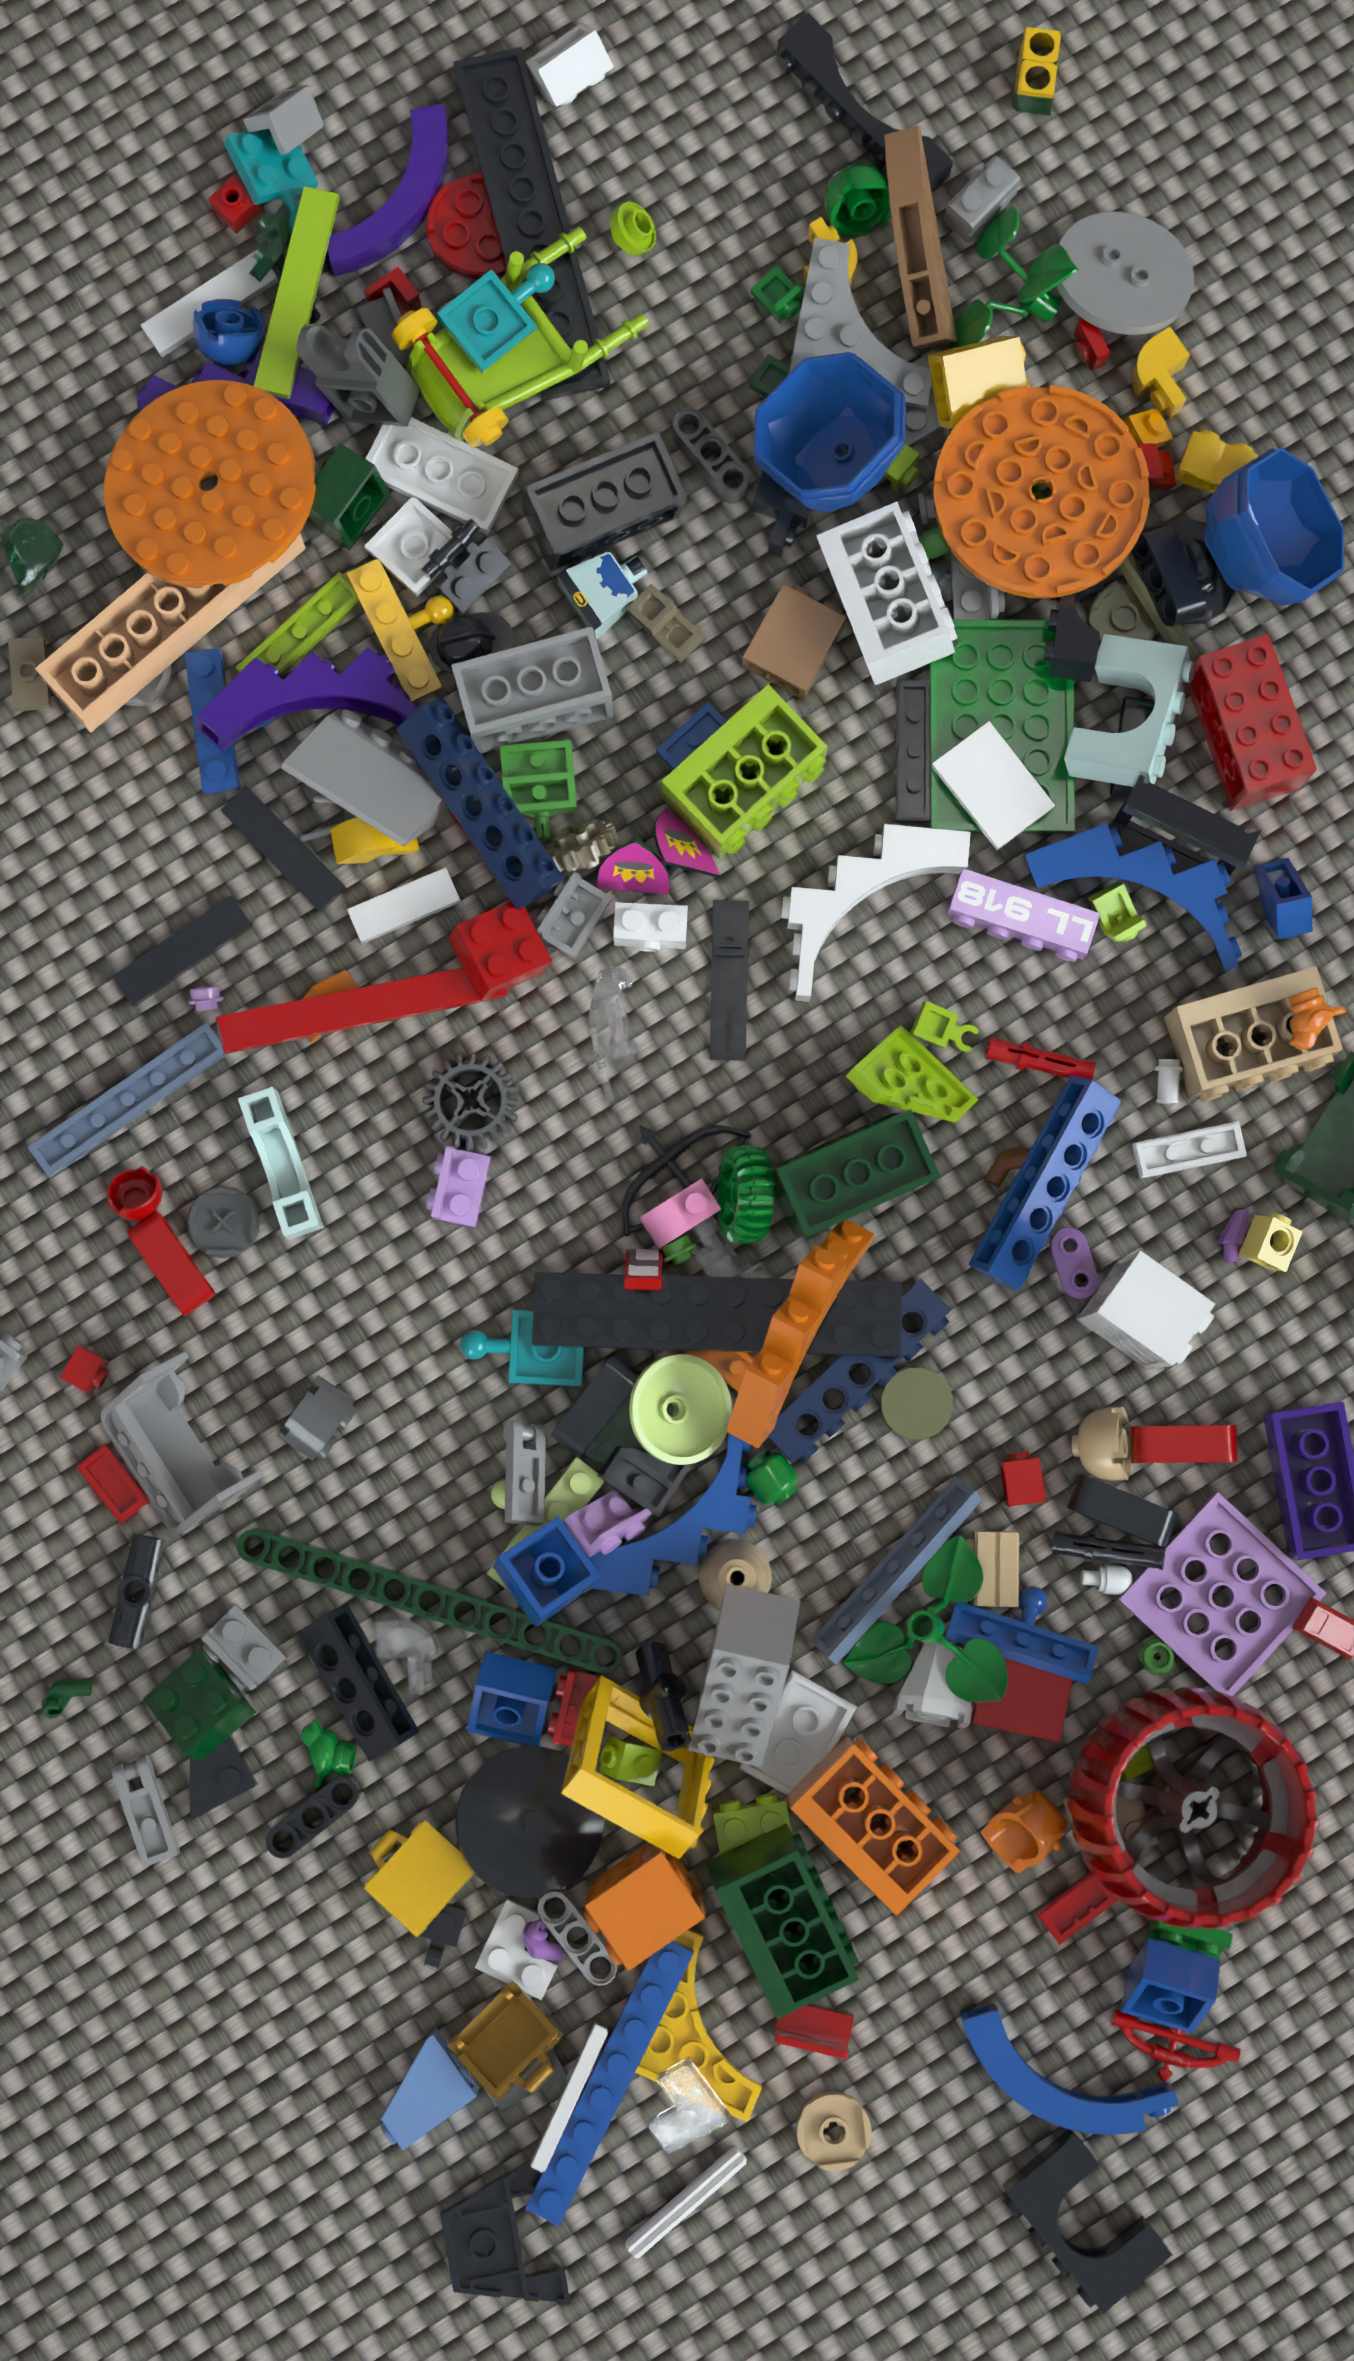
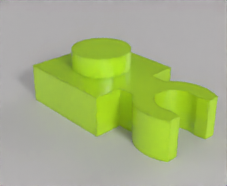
M923 1001L910 1035L940 1048H946L950 1040L956 1050L971 1052L972 1047L963 1044L961 1037L964 1032L978 1035L979 1030L973 1025H955L958 1014L931 1002Z

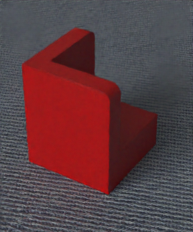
M399 267L393 269L364 291L366 301L369 303L384 297L383 290L390 288L401 317L411 310L416 312L422 308L419 293Z

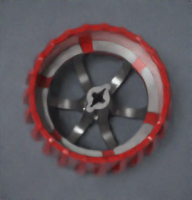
M1180 1687L1175 1691L1167 1688L1150 1691L1145 1694L1143 1699L1131 1698L1120 1704L1118 1711L1112 1715L1104 1716L1097 1722V1729L1091 1734L1089 1739H1084L1080 1746L1082 1751L1076 1765L1071 1768V1795H1067V1806L1073 1819L1070 1825L1076 1843L1081 1848L1083 1860L1091 1872L1100 1879L1101 1884L1120 1902L1127 1904L1132 1910L1143 1916L1171 1926L1189 1929L1197 1927L1216 1929L1231 1925V1922H1246L1257 1917L1258 1912L1267 1907H1273L1282 1901L1281 1896L1286 1893L1291 1885L1299 1882L1301 1879L1299 1874L1307 1858H1311L1314 1849L1311 1847L1315 1828L1318 1829L1319 1826L1314 1800L1317 1799V1793L1306 1772L1309 1769L1304 1758L1292 1748L1293 1743L1289 1736L1279 1726L1271 1723L1263 1712L1250 1704H1241L1235 1697L1222 1692L1212 1691L1206 1693L1202 1688ZM1185 1726L1209 1728L1220 1732L1221 1734L1194 1760L1184 1777L1175 1770L1165 1749L1162 1738L1163 1733ZM1145 1744L1154 1770L1163 1786L1162 1789L1119 1780L1122 1771L1125 1770L1129 1761ZM1233 1749L1246 1751L1251 1756L1253 1763L1256 1764L1260 1778L1259 1785L1260 1789H1262V1807H1260V1810L1217 1801L1219 1790L1204 1784V1780L1213 1766ZM1116 1797H1125L1159 1807L1158 1810L1145 1819L1124 1845L1117 1825ZM1192 1801H1194L1193 1808L1189 1806ZM1216 1817L1257 1826L1258 1830L1253 1836L1254 1841L1246 1855L1243 1854L1240 1863L1229 1873H1225L1221 1879L1214 1876L1202 1857L1195 1829L1210 1826ZM1175 1828L1182 1854L1197 1887H1181L1164 1883L1148 1874L1137 1864L1138 1858L1149 1842L1165 1829Z

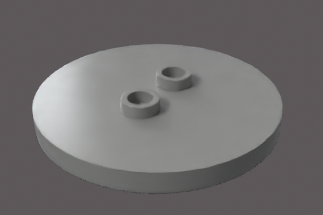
M1126 212L1096 213L1072 225L1059 243L1067 250L1071 260L1079 270L1057 285L1059 293L1077 315L1098 328L1125 335L1152 333L1173 323L1182 314L1190 299L1194 286V272L1188 253L1172 233L1148 218Z

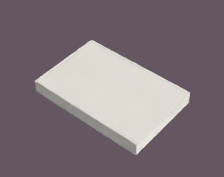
M990 721L932 763L931 767L997 851L1055 807L1052 800Z
M792 1670L784 1684L762 1767L741 1763L739 1769L788 1795L837 1745L857 1706Z

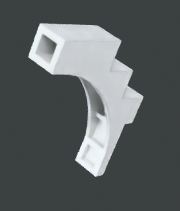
M884 824L882 834H875L873 855L880 856L879 859L838 855L836 866L829 865L827 887H834V891L792 887L790 897H783L781 918L788 919L787 929L801 930V934L794 933L792 955H799L798 969H791L789 990L796 991L795 1001H810L816 957L830 932L855 905L881 888L903 879L936 873L960 874L963 868H968L971 832Z

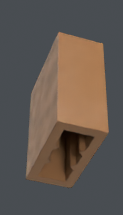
M783 583L743 656L742 667L804 700L843 631L846 616L842 615V610L836 605L829 602L821 604L810 598L811 594L804 588L793 585L791 588Z

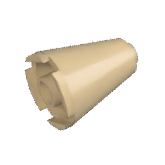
M741 1540L725 1541L714 1546L706 1554V1557L703 1558L699 1569V1585L706 1600L718 1610L721 1608L726 1584L734 1585L730 1581V1575L734 1571H741L744 1574V1582L741 1585L735 1586L766 1593L769 1592L772 1581L770 1564L763 1552L753 1544Z

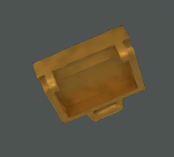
M513 1980L508 1985H505L500 1990L501 1992L458 2035L456 2034L447 2045L487 2092L498 2101L502 2100L512 2090L514 2084L534 2093L554 2072L546 2052L549 2049L551 2050L563 2036V2033ZM540 2060L541 2064L524 2080L522 2076Z

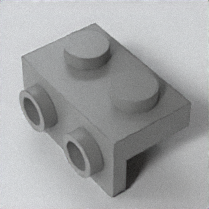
M574 871L570 878L564 876V879L560 881L554 892V895L558 898L551 909L544 907L535 922V925L539 927L537 932L541 940L573 960L577 957L612 901L611 896L581 879V875Z

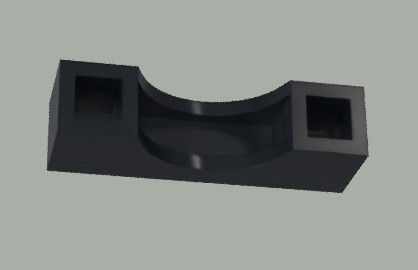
M1105 579L1083 591L1051 598V600L1057 601V608L1050 609L1047 630L1053 631V639L1046 640L1043 661L1049 662L1048 676L1091 682L1097 661L1100 632L1089 627L1080 618L1075 604L1087 595L1101 592Z

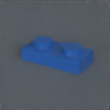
M708 702L656 749V754L673 771L727 721Z

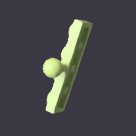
M575 1457L545 1496L544 1524L539 1526L523 1525L500 1555L559 1516L563 1522L569 1515L585 1507L604 1483L602 1479L597 1477L598 1473L582 1460ZM506 1480L496 1483L491 1491L493 1503L501 1509H505ZM494 1562L486 1573L509 1591L493 1568Z

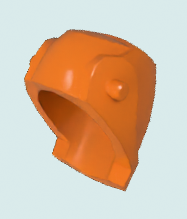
M1036 1790L1021 1797H1015L1011 1803L1003 1807L981 1831V1834L1006 1865L1015 1873H1021L1027 1867L1040 1864L1052 1849L1058 1851L1062 1847L1059 1841L1066 1833L1065 1829L1068 1826V1822L1057 1806L1046 1795Z

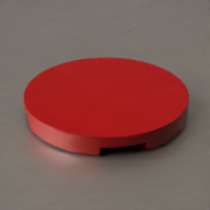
M478 172L470 173L469 176L456 179L448 185L444 184L433 197L426 217L427 237L434 255L447 269L462 277L480 279L491 269L497 276L506 272V265L482 174Z

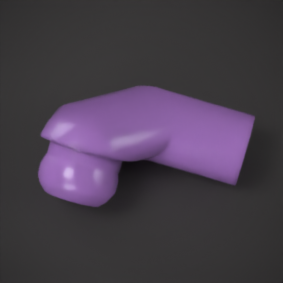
M542 1921L527 1923L522 1932V1939L529 1955L535 1959L561 1961L565 1955V1950L559 1942L546 1941L548 1933H543V1929L547 1928V1926Z

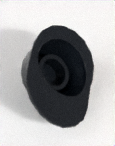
M479 612L451 618L446 623L440 624L433 631L430 639V654L434 663L443 671L454 674L452 664L514 647V633L510 624L501 616L491 612Z

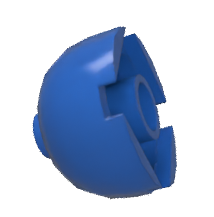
M233 299L206 301L202 303L201 311L195 310L193 314L194 338L198 349L209 360L227 368L243 364L254 358L262 346L265 332L264 315L253 306H251V312L240 308L241 301Z

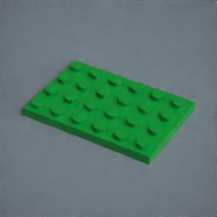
M952 620L958 639L952 641L955 653L929 663L930 828L983 833L931 766L932 763L990 721L1055 804L1051 811L1020 834H1073L1075 831L1074 777L1069 776L1064 757L1074 729V680L1048 676L1049 662L1043 661L1046 640L1053 639V631L1047 630L1048 620Z

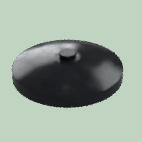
M540 1746L511 1748L486 1760L466 1782L456 1809L455 1828L457 1841L470 1869L491 1888L516 1897H543L549 1892L561 1891L573 1884L586 1872L593 1862L602 1841L604 1817L561 1794L569 1756L554 1749Z

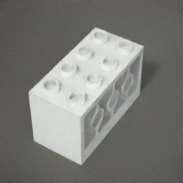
M894 502L816 535L875 685L955 653L952 641L958 639L954 624L943 602L935 576L932 575L926 553L919 542L909 511L902 513L898 502Z
M1139 1251L1116 1262L1076 1320L1146 1370L1173 1366L1176 1363L1180 1365L1193 1347L1188 1342L1197 1332L1202 1334L1213 1320L1214 1315L1210 1311L1215 1303L1145 1253Z

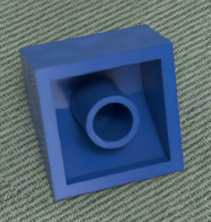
M559 1516L500 1555L493 1566L535 1627L565 1608L601 1578V1575Z
M485 1651L475 1686L467 1732L524 1746H539L557 1668Z

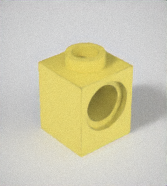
M1271 1212L1270 1217L1255 1215L1239 1255L1266 1269L1286 1272L1302 1231L1290 1226L1292 1220L1281 1214ZM1273 1234V1236H1274V1242H1273V1244H1272V1246H1271V1245H1270V1237H1271V1235Z

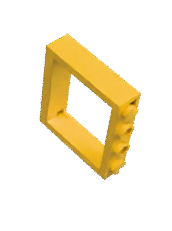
M601 1675L582 1700L561 1794L680 1859L689 1847L693 1849L697 1846L698 1837L704 1831V1828L701 1827V1821L708 1807V1804L705 1803V1796L711 1786V1779L708 1777L715 1759L712 1756L689 1751V1744L685 1748H679L672 1752L661 1750L653 1721L642 1711L639 1705L640 1697ZM606 1721L685 1765L676 1816L595 1771ZM687 1724L691 1737L693 1727Z

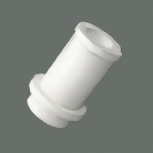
M1159 1059L1158 1066L1155 1067V1071H1158L1156 1103L1180 1104V1072L1184 1071V1067H1180V1060Z

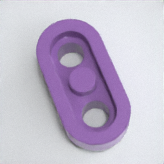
M1064 1228L1056 1232L1050 1241V1253L1064 1293L1073 1299H1084L1091 1296L1098 1287L1099 1279L1084 1234L1074 1228ZM1066 1239H1071L1075 1242L1076 1248L1074 1252L1070 1253L1064 1249L1063 1243ZM1077 1274H1083L1086 1277L1087 1283L1084 1287H1078L1075 1284L1074 1278Z

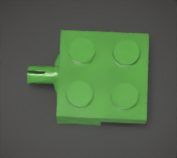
M571 740L501 745L502 785L513 799L523 817L535 819L537 838L543 840L542 826H544L545 840L551 839L549 818L559 814L577 813Z

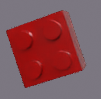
M512 901L456 925L448 937L480 1001L543 974L552 962L525 907L517 910Z

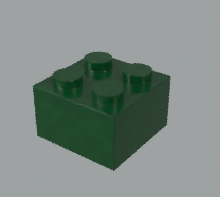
M340 443L335 452L327 455L323 462L322 470L314 479L316 491L308 517L318 531L350 551L390 496V492L373 463Z
M200 1649L143 1698L180 1751L199 1762L205 1759L257 1713L228 1676L219 1662H215L206 1652Z

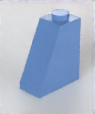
M437 2027L430 2031L381 2118L384 2123L381 2125V2129L385 2137L392 2145L398 2143L402 2151L476 2098L479 2090L457 2056L447 2046L448 2043Z

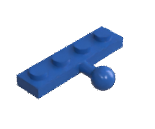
M218 647L184 653L202 792L209 795L239 790L241 788L235 743L222 752L196 729L197 714L227 686L223 651ZM271 719L257 727H266L270 725L274 719Z
M1030 1586L1020 1592L1018 1603L1022 1610L1020 1621L965 1603H955L946 1639L965 1645L974 1638L984 1639L995 1645L1005 1658L1089 1684L1099 1647L1034 1626L1036 1616L1041 1614L1047 1606V1596L1042 1589Z

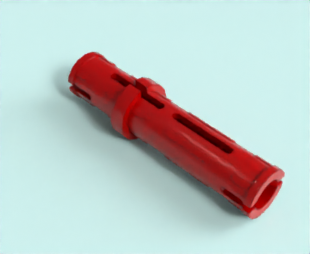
M992 1036L989 1038L985 1052V1059L1016 1065L1015 1068L1017 1070L1023 1071L1024 1068L1065 1078H1070L1071 1075L1092 1080L1096 1068V1062L1094 1061L1090 1062L1030 1047V1043L1024 1041L1021 1044L996 1039Z

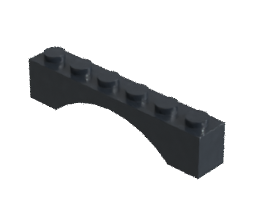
M807 13L778 39L777 61L786 73H793L801 81V86L805 93L813 99L816 97L825 106V111L830 119L835 123L840 122L849 131L852 141L860 148L865 147L873 156L876 166L886 173L884 135L900 130L892 128L876 119L849 92L837 67L834 56L833 37L810 13ZM922 136L932 193L950 177L953 161L929 136Z

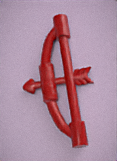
M1117 2010L1113 2012L1111 2024L1120 2027L1124 2037L1133 2046L1149 2055L1151 2059L1164 2062L1163 2068H1158L1161 2081H1166L1173 2075L1172 2071H1170L1171 2065L1183 2069L1187 2067L1212 2068L1228 2060L1237 2063L1240 2058V2048L1217 2042V2044L1185 2035V2031L1170 2027L1171 2030L1137 2020L1136 2016ZM1137 2029L1170 2039L1169 2048L1156 2044L1150 2045L1133 2034L1132 2031ZM1180 2042L1212 2052L1215 2057L1192 2058L1189 2054L1175 2050L1177 2043Z

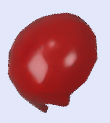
M144 1166L136 1170H125L117 1174L107 1187V1200L110 1208L126 1220H143L153 1214L162 1202L163 1190L158 1175H154Z

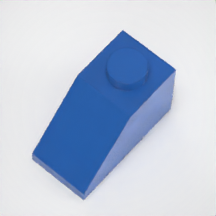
M1285 858L1254 865V873L1266 920L1278 940L1293 938L1301 934L1313 932L1312 896L1290 859Z

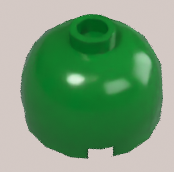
M867 164L851 165L840 170L828 183L824 206L828 219L838 234L851 238L865 236L872 233V230L869 228L870 226L876 225L879 221L883 226L890 219L891 208L888 178L877 168Z

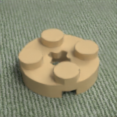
M830 2091L815 2096L803 2105L797 2120L796 2132L801 2151L811 2162L827 2171H842L853 2167L859 2161V2158L864 2155L865 2150L868 2149L871 2143L872 2129L866 2110L855 2097L842 2092ZM836 2121L838 2126H844L845 2128L844 2132L839 2133L838 2140L831 2141L830 2135L823 2134L824 2128L829 2127V2122Z

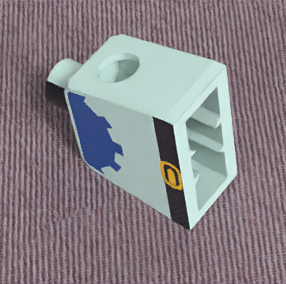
M606 552L557 574L558 585L585 625L593 627L595 637L598 639L627 612L626 608L638 597V592L633 583L648 573L637 556L620 566L610 552Z

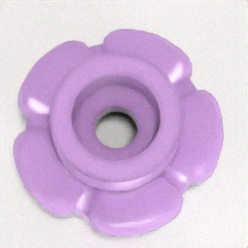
M219 986L198 987L190 989L191 1000H188V1004H195L196 1011L212 1010L218 1008L217 1002L222 1001L224 997L220 996Z

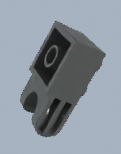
M305 324L302 327L297 341L298 355L317 376L315 385L347 421L408 427L420 388L410 377V373L401 366L394 357V354L385 347L371 329L353 327L351 337L348 340L331 333L323 325Z

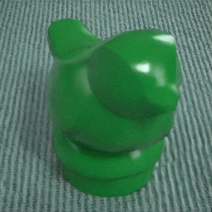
M317 1719L306 1725L302 1730L301 1738L309 1749L316 1771L313 1788L320 1789L325 1778L331 1772L337 1775L342 1773L350 1775L356 1760L357 1746L349 1744L347 1740L339 1741L337 1735L331 1730L323 1729Z

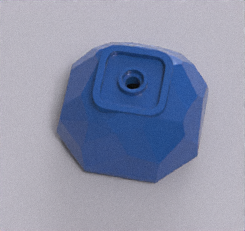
M851 352L803 358L755 409L754 461L807 508L822 512L846 507L859 500L883 478L906 444V403L904 393L859 356ZM849 450L845 456H839L843 451Z
M1271 448L1225 477L1205 505L1207 527L1204 530V540L1224 580L1234 590H1241L1280 606H1286L1306 600L1336 579L1339 573L1344 570V528L1313 467L1283 448L1277 450Z

